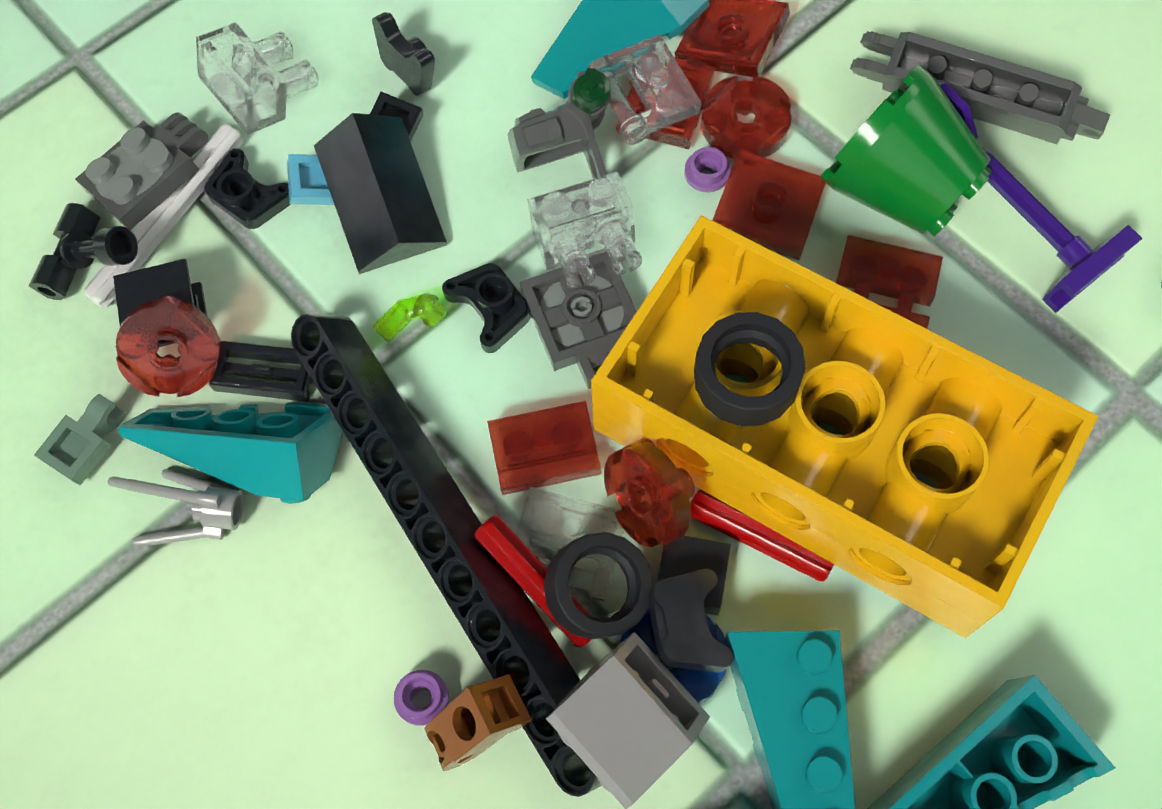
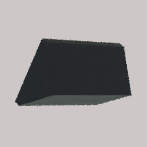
M352 113L314 145L359 274L447 245L402 117Z

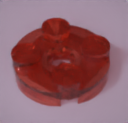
M738 76L728 77L714 85L705 96L700 130L711 147L720 150L725 156L733 158L740 165H753L758 159L775 153L786 142L792 120L790 113L791 103L785 91L769 79L753 76L752 81H737ZM740 113L746 116L753 113L755 115L754 122L743 123L738 120L736 114Z
M163 296L157 301L146 302L136 307L123 320L116 337V361L124 378L141 392L158 397L160 393H177L176 397L188 396L203 388L213 377L220 352L221 340L215 326L202 311L190 304L183 303L177 297ZM164 339L176 342L179 345L177 350L181 355L177 358L171 354L161 357L157 353L160 347L158 341Z
M648 438L635 441L609 455L604 468V485L607 497L616 493L618 503L622 509L614 512L626 533L642 546L649 548L659 544L664 546L684 536L689 528L691 519L689 499L695 494V485L690 474L683 468H676L670 458Z

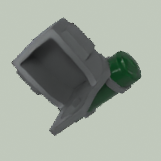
M587 68L586 71L577 73V79L573 81L568 91L566 104L548 112H544L541 108L533 109L529 113L515 119V126L509 130L507 135L517 173L583 152L597 192L600 193L606 190L609 179L593 131L600 126L605 116V109L611 99L610 82L604 73L594 68Z

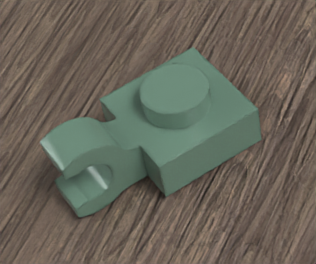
M97 394L90 401L78 421L65 415L34 456L81 486L112 446L101 437L115 430L122 423L127 413L118 408L109 399L101 394Z

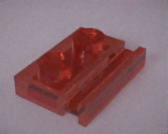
M586 401L487 421L502 495L602 474Z

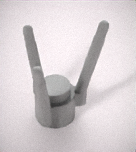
M170 469L162 471L163 478L197 489L198 491L115 476L108 479V484L112 487L191 502L192 518L194 521H201L203 526L134 537L132 544L136 547L200 538L222 540L225 529L236 530L242 518L243 493L241 490L234 489V486L215 484Z

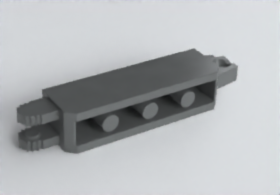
M867 31L863 34L860 41L863 47L890 56V61L888 65L857 57L853 59L850 67L853 73L883 83L882 90L892 93L900 86L907 91L909 87L902 81L919 64L936 81L946 82L969 105L974 119L1054 144H1058L1061 138L1073 141L1076 134L1097 140L1100 139L1111 115L1087 106L1089 99L1080 95L1083 87L1074 81L912 32H900L897 39L884 34H878L877 32Z

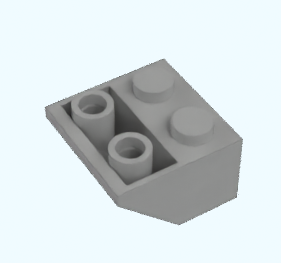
M633 632L594 665L546 719L558 732L562 741L571 747L597 776L600 784L627 809L694 743L710 716L640 637Z

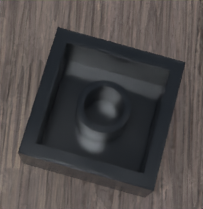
M666 532L657 582L705 568L714 571L717 575L718 583L705 597L704 609L705 613L718 616L722 605L731 544Z

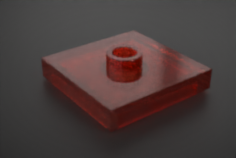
M709 0L710 6L689 25L675 51L677 65L759 79L790 15L789 3L773 0Z
M739 149L712 221L777 254L799 261L826 183L819 178V175Z

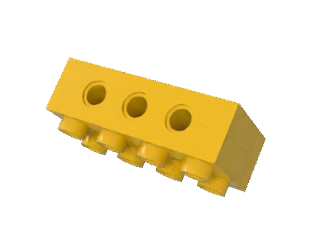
M702 215L591 380L594 430L964 638L970 636L1004 609L1099 417ZM758 312L777 318L795 333L804 350L806 369L794 403L780 418L761 426H738L720 420L704 406L695 390L694 365L696 352L702 336L716 321L734 313ZM751 343L734 344L723 349L715 363L716 377L719 382L731 392L746 397L763 396L772 392L779 385L782 378V366L778 358L766 348ZM724 375H738L745 378L749 383L735 382ZM823 422L831 424L834 427H836L842 433V435L827 432L820 428L816 423ZM912 472L928 476L934 481L938 489L924 484Z

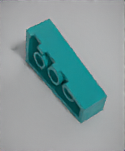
M840 630L727 632L725 641L727 647L730 648L734 655V660L730 667L737 687L736 692L741 709L745 713L758 765L761 766L770 795L769 800L772 809H855Z
M1035 675L1010 679L1003 683L867 809H1034L1048 801H1055L1074 791V787L1093 777H1100L1116 767Z

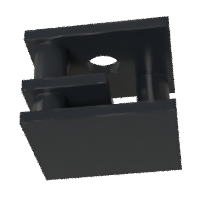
M186 259L113 276L120 329L122 331L126 330L129 339H137V346L140 352L211 335L203 286L201 282L191 284Z

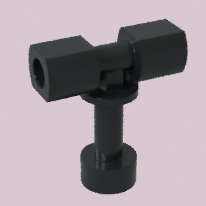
M69 203L65 206L53 232V235L59 238L58 244L52 255L42 256L29 283V287L46 298L62 300L67 294L77 269L89 267L95 258L107 266L131 263L138 252L137 239L131 230L123 226L102 228L92 239L101 217L82 204Z

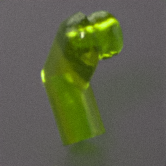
M431 293L402 298L373 324V328L384 340L390 342L412 320L419 317L426 326H435L445 317L446 309L437 302L439 298Z

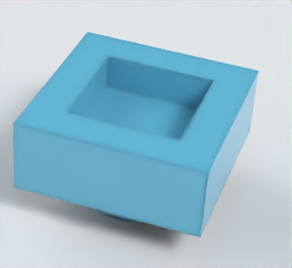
M289 154L287 159V175L290 204L334 205L317 155Z

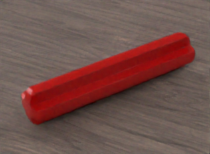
M701 489L696 492L688 508L690 517L819 582H824L828 578L834 566L833 563Z
M494 515L486 520L474 534L478 542L574 646L581 648L589 643L591 639L572 635L559 625L547 607L543 585L547 568L499 516ZM570 594V597L573 603L575 604L576 608L580 610L582 613H584L586 616L591 617V615Z

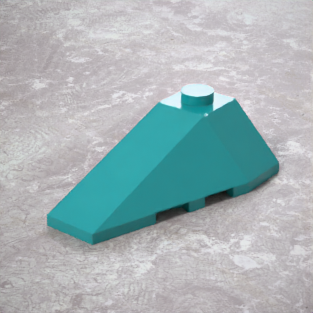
M582 0L531 75L532 82L560 98L566 99L573 81L577 79V73L584 72L587 68H594L604 73L605 76L608 75L612 64L630 54L634 59L647 53L646 45L664 35L670 40L682 33L710 6L709 0Z
M310 402L286 403L285 412L258 413L257 404L240 405L239 409L223 411L217 415H212V410L208 406L148 409L118 427L120 436L257 496L280 498L282 502L289 504L308 500L316 490L330 480L343 434L342 428L327 404Z

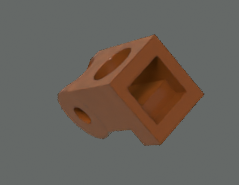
M508 674L467 687L424 727L428 739L435 747L442 770L447 771L474 759L508 733L522 728L531 721V718Z

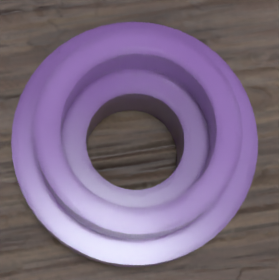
M713 147L700 148L686 161L685 179L692 188L698 191H718L727 184L730 178V163L720 150ZM709 170L714 174H703L701 171Z
M412 671L405 675L395 688V709L399 716L409 724L425 726L448 706L449 692L442 678L432 671ZM422 689L429 690L432 695L430 703L424 708L415 707L413 704L415 693Z

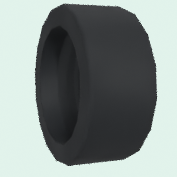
M758 312L734 313L716 321L702 336L696 352L694 365L695 390L704 406L720 420L738 426L764 425L780 418L794 403L806 369L803 347L795 333L777 318ZM751 343L766 348L781 363L782 378L779 385L772 392L763 396L746 397L731 392L716 377L715 363L719 353L734 344Z
M608 532L586 534L559 549L548 564L543 584L546 605L555 621L572 635L591 640L621 635L639 624L649 609V593L654 586L651 567L641 550L625 537ZM602 554L611 557L619 564L626 577L628 589L626 601L621 609L610 617L597 619L586 616L576 608L570 597L568 587L570 571L578 560L587 555Z

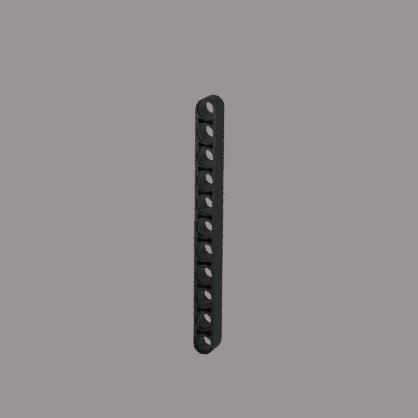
M301 315L295 320L291 331V343L294 351L492 678L510 675L531 718V721L524 725L523 729L555 782L563 792L576 797L583 796L602 786L597 776L576 752L562 741L558 732L546 719L578 684L580 678L524 590L475 538L474 534L482 525L357 326L349 317L344 315Z

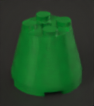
M918 64L902 81L909 87L907 91L902 86L894 90L836 155L835 159L837 160L819 178L834 191L921 234L928 231L933 236H936L953 218V212L958 208L954 204L961 195L970 200L990 178L988 175L992 170L987 165L991 159L936 79Z

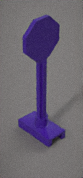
M937 81L975 138L978 139L969 105L946 82ZM984 149L991 159L987 167L992 172L988 175L990 178L987 182L1058 251L1056 256L1069 268L1042 299L1055 313L1125 256V253L1143 239L1134 229L1127 225L1093 249L1081 236L1075 237L991 153Z

